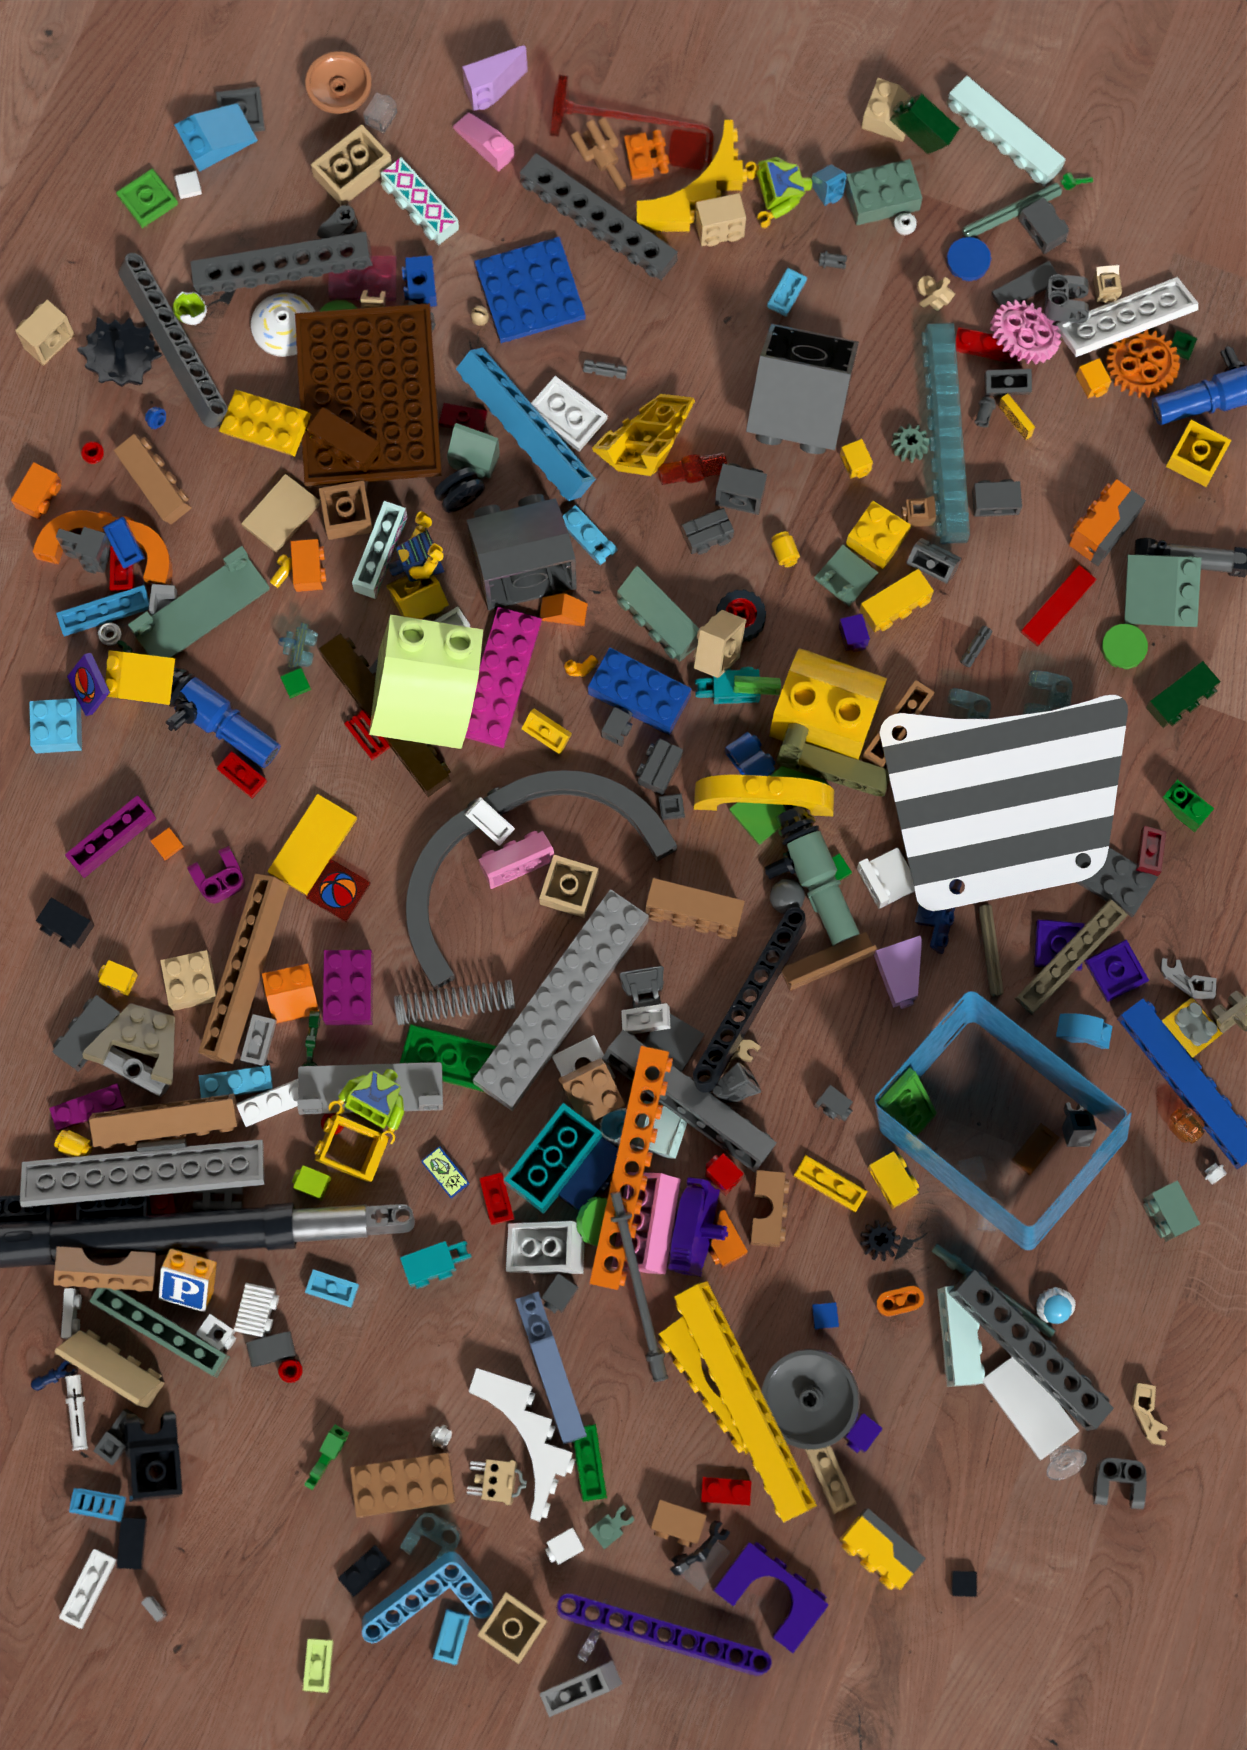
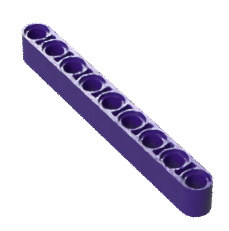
M564 1594L556 1604L557 1614L565 1620L750 1675L761 1676L772 1665L770 1655L763 1650L574 1594ZM565 1600L571 1601L574 1604V1611L571 1613L564 1612L561 1603ZM589 1607L595 1608L598 1612V1618L595 1620L588 1619L585 1610ZM613 1614L620 1616L622 1625L619 1627L612 1626L609 1622V1617ZM635 1622H642L645 1625L646 1631L644 1634H638L634 1631L633 1624ZM658 1629H666L669 1632L670 1637L668 1641H661L658 1638ZM682 1636L692 1638V1648H685L682 1645ZM706 1643L715 1644L717 1647L716 1655L707 1654L705 1650ZM730 1650H737L740 1653V1662L734 1663L729 1657ZM754 1657H760L764 1660L765 1667L763 1670H758L754 1667Z

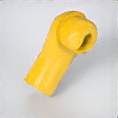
M285 554L277 559V564L280 565V568L270 579V583L277 588L284 582L292 568L291 557L288 558Z

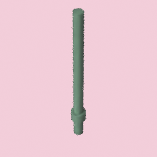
M938 1244L932 1249L931 1252L944 1260L946 1265L953 1271L956 1269L963 1275L966 1272L973 1271L961 1262L962 1259L955 1253L952 1255ZM988 1281V1283H989L993 1288L998 1289L996 1286H994L992 1283H990V1282ZM1002 1292L1005 1295V1300L1011 1306L1017 1307L1022 1312V1317L1028 1323L1034 1324L1049 1338L1052 1337L1056 1330Z

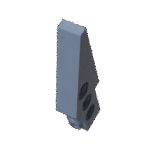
M539 1292L515 1299L563 1444L587 1437Z

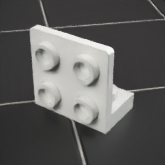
M895 848L871 861L865 859L859 862L857 866V871L878 909L915 891L910 868L899 848Z

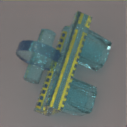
M301 623L300 627L296 628L294 639V633L287 631L286 638L281 637L278 640V644L284 647L283 654L289 655L290 648L292 649L288 664L290 668L295 669L298 665L309 667L312 664L313 653L303 651L304 644L314 647L317 642L318 633L307 629L308 624Z

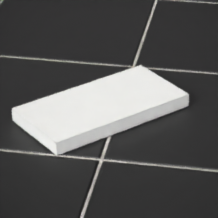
M1013 1357L983 1378L984 1386L1039 1460L1045 1458L1079 1432L1061 1405Z

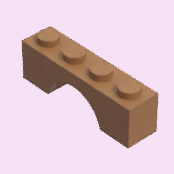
M57 1247L53 1285L152 1291L156 1253L131 1251L128 1257L121 1263L104 1266L90 1261L85 1256L82 1248Z

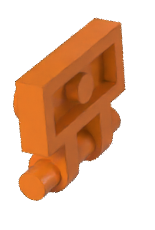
M654 130L652 132L653 139L648 141L646 133L624 136L632 180L653 177V168L659 167L661 174L669 172V158L665 154L664 147L666 143L665 138L662 137L661 130ZM656 149L657 157L651 158L649 150Z

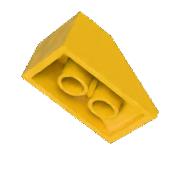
M109 650L105 677L106 685L110 691L107 697L170 705L175 658Z

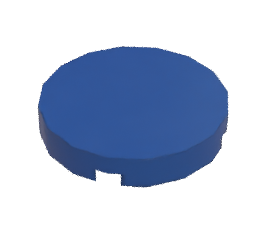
M973 237L961 238L955 241L949 248L946 258L947 267L955 277L958 276L965 281L977 280L983 277L989 269L991 262L990 250L979 239Z

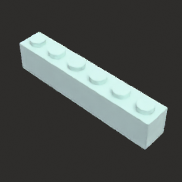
M968 76L949 93L947 101L949 108L954 113L961 115L969 126L975 127L980 131L984 139L994 143L1002 154L1008 155L1014 160L1017 167L1027 171L1035 182L1041 183L1045 187L1062 170L1065 158Z

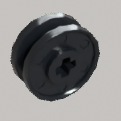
M474 468L461 469L448 476L436 487L434 495L437 500L443 501L442 508L445 512L452 513L465 508L484 492L485 485L482 480L477 479V472Z

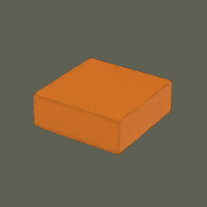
M167 828L151 840V843L165 861L184 847L170 828Z

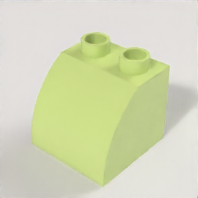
M390 614L378 654L369 735L461 749L466 736L477 687L483 629Z

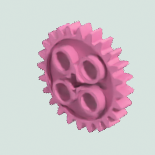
M1014 300L1012 304L1009 301L1005 305L1002 304L996 310L990 322L992 324L990 330L995 332L992 337L999 339L996 344L1004 346L1002 351L1009 350L1010 357L1016 355L1018 361L1025 358L1027 364H1029L1031 359L1037 364L1039 360L1044 363L1046 359L1050 360L1061 343L1059 340L1061 334L1057 332L1058 326L1052 325L1054 321L1048 319L1045 313H1041V307L1036 310L1033 303L1027 306L1025 301L1019 304L1017 300Z

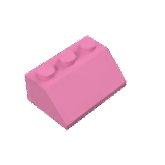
M533 831L525 835V839L519 842L515 840L503 845V849L496 852L490 850L481 855L482 858L479 859V864L490 889L551 863L554 849L543 831L539 833Z

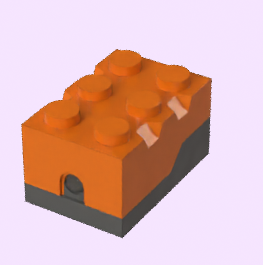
M1118 479L1112 485L1108 483L1104 487L1099 499L1092 502L1084 518L1081 517L1073 527L1074 530L1070 534L1072 540L1069 546L1096 566L1102 563L1136 520L1146 502L1143 497Z

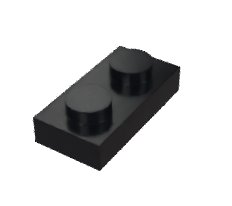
M374 1545L340 1575L338 1580L355 1597L392 1563L377 1545Z

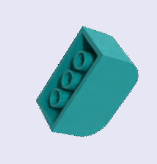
M563 1103L505 1177V1185L539 1211L545 1213L600 1141L602 1132Z

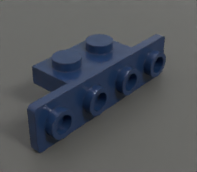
M954 879L950 882L949 889L953 894H960L962 880ZM919 904L915 923L935 927L930 948L938 954H943L949 942L948 934L950 926L954 922L955 907L931 911Z

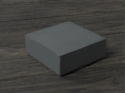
M682 793L659 796L662 821L685 818Z

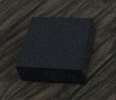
M951 1571V1596L977 1597V1572Z

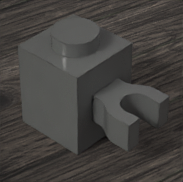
M1070 1102L1065 1103L1063 1109L1066 1119L1062 1125V1131L1066 1146L1090 1147L1097 1131L1093 1115L1084 1110L1079 1104L1076 1107L1077 1110L1071 1108Z

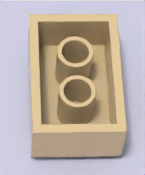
M360 125L313 162L311 167L313 177L340 206H343L380 178L381 172L391 166L392 161L391 155L363 125Z

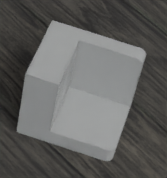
M152 584L149 604L151 616L177 599L178 592L175 586Z

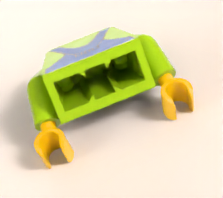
M779 157L760 161L758 165L754 162H747L745 165V169L748 171V179H754L758 175L766 208L771 209L769 213L761 211L758 214V220L763 217L768 218L761 223L762 228L768 227L772 218L777 219L790 212L799 204L805 191H810L812 188L810 177H801L800 169L796 164H789Z
M386 1069L383 1075L371 1071L367 1076L361 1075L349 1080L338 1095V1101H332L329 1104V1110L331 1111L335 1105H340V1110L336 1115L341 1116L345 1110L343 1104L346 1102V1108L383 1129L387 1125L388 1129L382 1133L381 1141H383L386 1133H390L393 1136L391 1145L395 1141L394 1131L398 1130L404 1115L403 1097L399 1094L401 1086L395 1083L398 1078L397 1073L391 1069Z

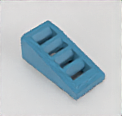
M74 1488L69 1512L121 1522L126 1497ZM95 1496L93 1510L89 1511L92 1497ZM105 1498L103 1512L100 1513L102 1499ZM116 1500L113 1515H110L111 1502Z

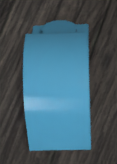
M1060 1014L1056 1037L1071 1043H1088L1101 1049H1109L1113 1026L1104 1023V1019L1090 1015Z

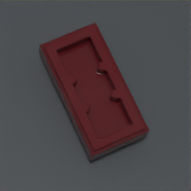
M443 403L439 426L454 429L455 423L484 433L488 411Z

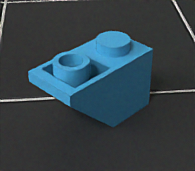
M829 165L812 174V188L824 206L830 202L836 203L842 198L847 175L844 171L833 165Z

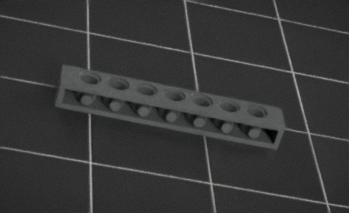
M537 153L520 171V183L527 191H533L539 195L543 202L551 203L560 214L571 217L579 227L591 231L596 239L604 240L608 243L613 251L621 252L632 264L644 268L649 276L657 277L662 281L677 262L678 251ZM541 180H548V181H549L548 183H545V184L540 183ZM559 192L567 193L564 196L558 195ZM582 204L584 207L576 208L575 205ZM596 216H599V217H601L602 219L596 221V220H594V219H592V218H593V217H596ZM618 229L620 231L617 233H613L610 230ZM635 241L637 244L629 245L628 242ZM648 253H652L655 255V257L649 258L645 255Z
M366 232L190 261L193 286L197 294L204 296L212 295L214 292L219 291L232 292L237 288H255L261 284L273 285L284 280L297 281L302 277H320L326 273L333 272L339 274L345 270H363L368 266H373L370 241ZM352 252L350 256L344 257L345 253ZM324 256H330L328 260H322ZM308 259L305 264H300L302 260ZM286 263L284 267L278 268L280 264ZM259 267H264L262 271H256ZM242 270L241 274L234 275L235 272ZM221 274L217 279H212L214 275Z
M976 1270L966 1272L948 1293L1087 1431L1096 1430L1114 1409L1109 1403V1398L1102 1392L1097 1391L1092 1386V1382L1088 1377L1083 1374L1080 1375L1074 1369L1075 1365L1066 1357H1062L1057 1352L1058 1349L1055 1344L1045 1340L1039 1334L1040 1330L1034 1324L1028 1323L1022 1317V1312L1017 1307L1011 1306L1005 1300V1295L988 1283V1279L983 1273ZM978 1291H980L984 1296L983 1303L979 1302L977 1299ZM996 1308L1001 1312L1000 1320L996 1319L994 1315ZM1013 1325L1017 1327L1019 1332L1017 1338L1012 1334ZM1030 1343L1035 1345L1036 1352L1034 1355L1029 1350ZM1048 1360L1053 1364L1052 1372L1047 1369ZM1065 1377L1070 1380L1071 1385L1069 1389L1064 1385ZM1083 1394L1088 1399L1087 1406H1084L1081 1398Z

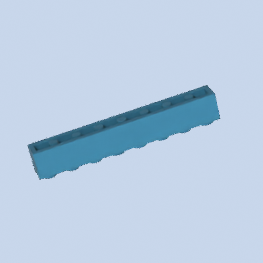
M485 349L470 350L456 368L463 381L470 385L475 391L476 396L488 406L489 411L500 420L504 429L511 433L517 440L518 445L529 454L531 460L541 468L546 478L553 482L564 498L568 501L581 498L596 480L595 477Z

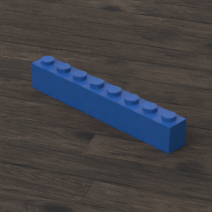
M1144 998L1121 1014L1117 1020L1236 1169L1241 1168L1247 1163L1246 1121L1241 1115L1235 1114L1231 1109L1232 1104L1229 1099L1219 1094L1215 1089L1217 1086L1212 1078L1206 1077L1200 1070L1202 1069L1200 1063L1194 1057L1191 1058L1187 1054L1186 1049L1175 1039L1171 1031L1155 1014L1157 1011L1153 1004L1149 1001L1146 1002Z

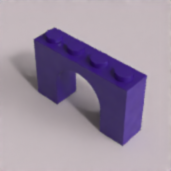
M748 1542L713 1591L734 1606L754 1580L764 1576H772L781 1580L790 1591L792 1605L788 1616L772 1638L791 1653H794L829 1604L825 1602L827 1597L816 1588L813 1592L805 1586L807 1581L796 1572L793 1576L785 1570L787 1565L777 1557L772 1560L765 1554L768 1550L758 1542H755L754 1545Z

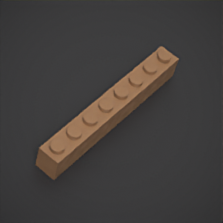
M255 874L202 1038L198 1053L215 1061L229 1064L234 1062L289 885L273 876Z

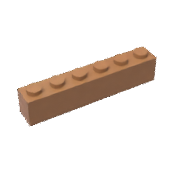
M235 1094L92 1113L89 1118L93 1147L100 1146L101 1149H109L119 1143H124L125 1146L135 1145L140 1140L147 1139L148 1142L162 1140V1137L172 1136V1139H180L190 1133H196L197 1136L209 1134L211 1130L218 1129L220 1132H228L234 1130V1127H237L239 1122Z

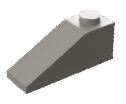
M612 1660L539 1694L549 1717L615 1689L622 1685V1681Z

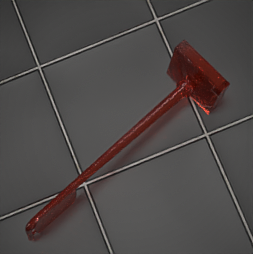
M559 75L554 94L550 136L559 137L567 114L572 115L573 113L701 129L709 133V142H706L705 133L679 129L672 131L669 144L670 166L702 170L704 162L707 163V168L711 164L714 134L709 127L575 104L574 101H569L568 76ZM706 145H709V149H708V159L705 160V157H706Z

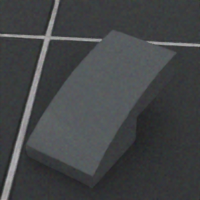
M127 1408L121 1412L111 1429L106 1431L93 1450L112 1466L125 1452L124 1418L126 1414H134ZM139 1418L141 1429L146 1422Z

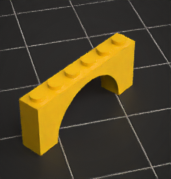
M682 1316L659 1333L661 1340L658 1343L665 1353L669 1351L675 1358L672 1362L680 1373L685 1371L690 1379L687 1383L694 1393L699 1391L704 1397V1400L701 1402L709 1413L715 1412L719 1418L716 1423L724 1433L728 1431L731 1434L733 1440L730 1442L737 1452L743 1451L746 1455L749 1453V1450L742 1444L741 1434L731 1421V1413L727 1405L713 1392L704 1377L698 1345L694 1337L689 1334L687 1322L684 1316Z

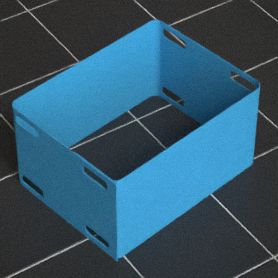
M973 991L967 992L962 996L875 1097L880 1132L1024 1250H1033L1126 1142L1131 1119V1112L1127 1116L1126 1110L982 996ZM969 1023H977L1113 1131L1092 1155L1090 1161L1033 1226L1022 1224L882 1110L877 1103L909 1068L913 1069L920 1079Z

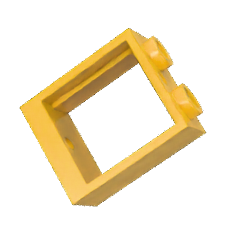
M333 1115L331 1119L328 1118L323 1128V1131L326 1132L322 1141H318L314 1150V1154H316L315 1161L366 1182H372L390 1137L384 1135L383 1141H381L382 1133L339 1115ZM338 1125L373 1139L361 1171L325 1157Z

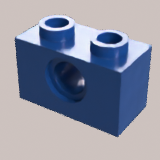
M432 255L405 258L406 266L402 267L403 280L408 282V287H404L405 301L409 300L416 304H430V307L437 306ZM417 280L424 281L422 284L419 285L414 283Z

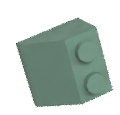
M455 423L447 453L448 464L456 470L474 468L478 478L486 477L490 479L500 456L498 438Z

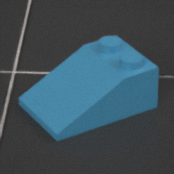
M238 103L193 114L175 124L199 172L258 141Z

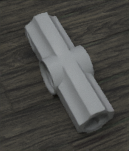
M113 1046L104 1064H102L159 1097H162L170 1086L169 1084L152 1080V1068ZM135 1066H140L139 1074L130 1076L131 1069Z

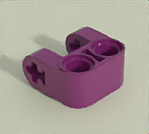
M229 845L218 851L227 869L206 879L198 862L187 866L199 891L205 900L212 904L219 903L240 892L245 886L244 876ZM231 876L239 877V881L236 884H228V879ZM210 887H218L215 895H207V890Z

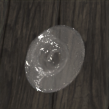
M1061 1446L1055 1449L1049 1456L1050 1463L1047 1467V1476L1052 1480H1063L1075 1475L1085 1465L1087 1460L1086 1454L1079 1449H1071L1069 1446Z

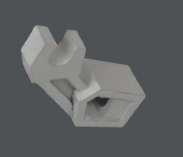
M1162 958L1161 974L1164 979L1169 980L1188 994L1190 998L1214 999L1217 978L1193 975L1190 978L1184 974L1180 960L1175 961L1174 968H1169L1167 966V959ZM1193 983L1202 984V991L1194 990Z

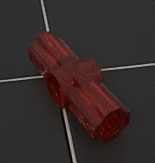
M718 453L701 457L698 454H692L683 457L680 461L661 464L658 468L661 485L682 481L697 483L704 480L705 477L720 475L722 465L727 464L725 453Z

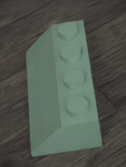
M638 566L634 568L617 591V603L623 610H629L634 615L633 619L640 627L644 625L649 631L648 634L656 643L660 642L665 647L664 651L671 659L676 658L681 662L698 646L697 633L699 628Z

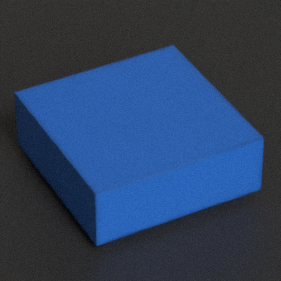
M836 1302L812 1305L814 1330L839 1327Z

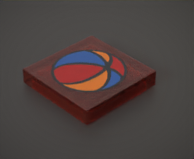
M330 859L306 899L347 923L371 885V882Z

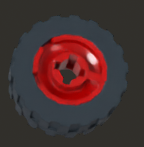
M734 590V592H729L720 599L716 615L721 610L736 616L738 613L745 615L746 623L742 643L757 638L759 633L762 632L766 621L765 605L762 603L761 598L747 590Z

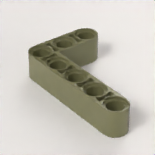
M790 723L788 725L776 760L779 765L871 795L885 796L890 780L887 769L807 744L805 742L809 729L797 723Z

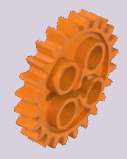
M1147 329L1144 331V334L1137 333L1114 342L1112 348H1109V356L1106 359V371L1110 372V379H1115L1114 386L1121 384V392L1128 389L1129 396L1133 392H1137L1138 398L1141 397L1142 393H1145L1147 398H1149L1152 391L1157 396L1160 389L1167 391L1168 385L1172 386L1174 379L1177 378L1180 363H1178L1180 355H1175L1176 347L1170 348L1171 340L1164 342L1165 335L1158 338L1156 337L1157 331L1149 335ZM1132 349H1138L1140 352H1135Z

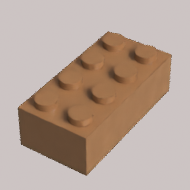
M653 878L645 913L649 915L650 920L656 922L667 920L677 927L685 928L687 925L695 927L694 930L700 933L711 931L718 933L717 936L721 938L731 939V937L736 938L745 901Z
M450 1453L350 1467L357 1518L456 1503Z

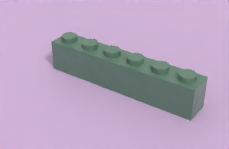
M97 1288L89 1301L213 1377L218 1378L230 1356L120 1290Z

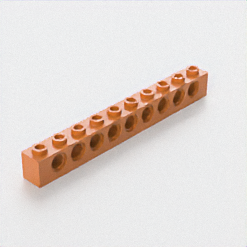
M645 1046L640 1047L589 1283L592 1285L619 1290L620 1286L625 1285L627 1272L623 1271L627 1259L623 1244L619 1247H614L610 1243L611 1235L617 1232L620 1233L618 1222H611L610 1219L615 1216L611 1193L620 1191L625 1185L633 1187V1196L629 1199L622 1198L624 1209L632 1213V1217L627 1222L631 1238H635L638 1224L633 1223L635 1214L640 1215L643 1201L638 1198L640 1190L645 1191L648 1176H643L645 1166L650 1167L653 1153L649 1152L650 1143H655L658 1129L654 1128L655 1119L660 1120L663 1105H659L660 1096H665L668 1082L664 1081L666 1072L671 1071L673 1058H669L670 1053L668 1051ZM651 1067L657 1068L659 1070V1077L655 1080H649L646 1077L647 1069ZM644 1091H651L654 1094V1100L650 1104H645L641 1101V1094ZM645 1114L649 1117V1124L646 1127L641 1128L636 1125L635 1121L638 1115ZM634 1138H641L644 1141L642 1150L634 1151L631 1149L630 1144ZM631 1161L639 1165V1171L635 1175H629L625 1170L627 1163ZM610 1256L617 1258L619 1262L617 1269L614 1271H610L605 1267V1261Z

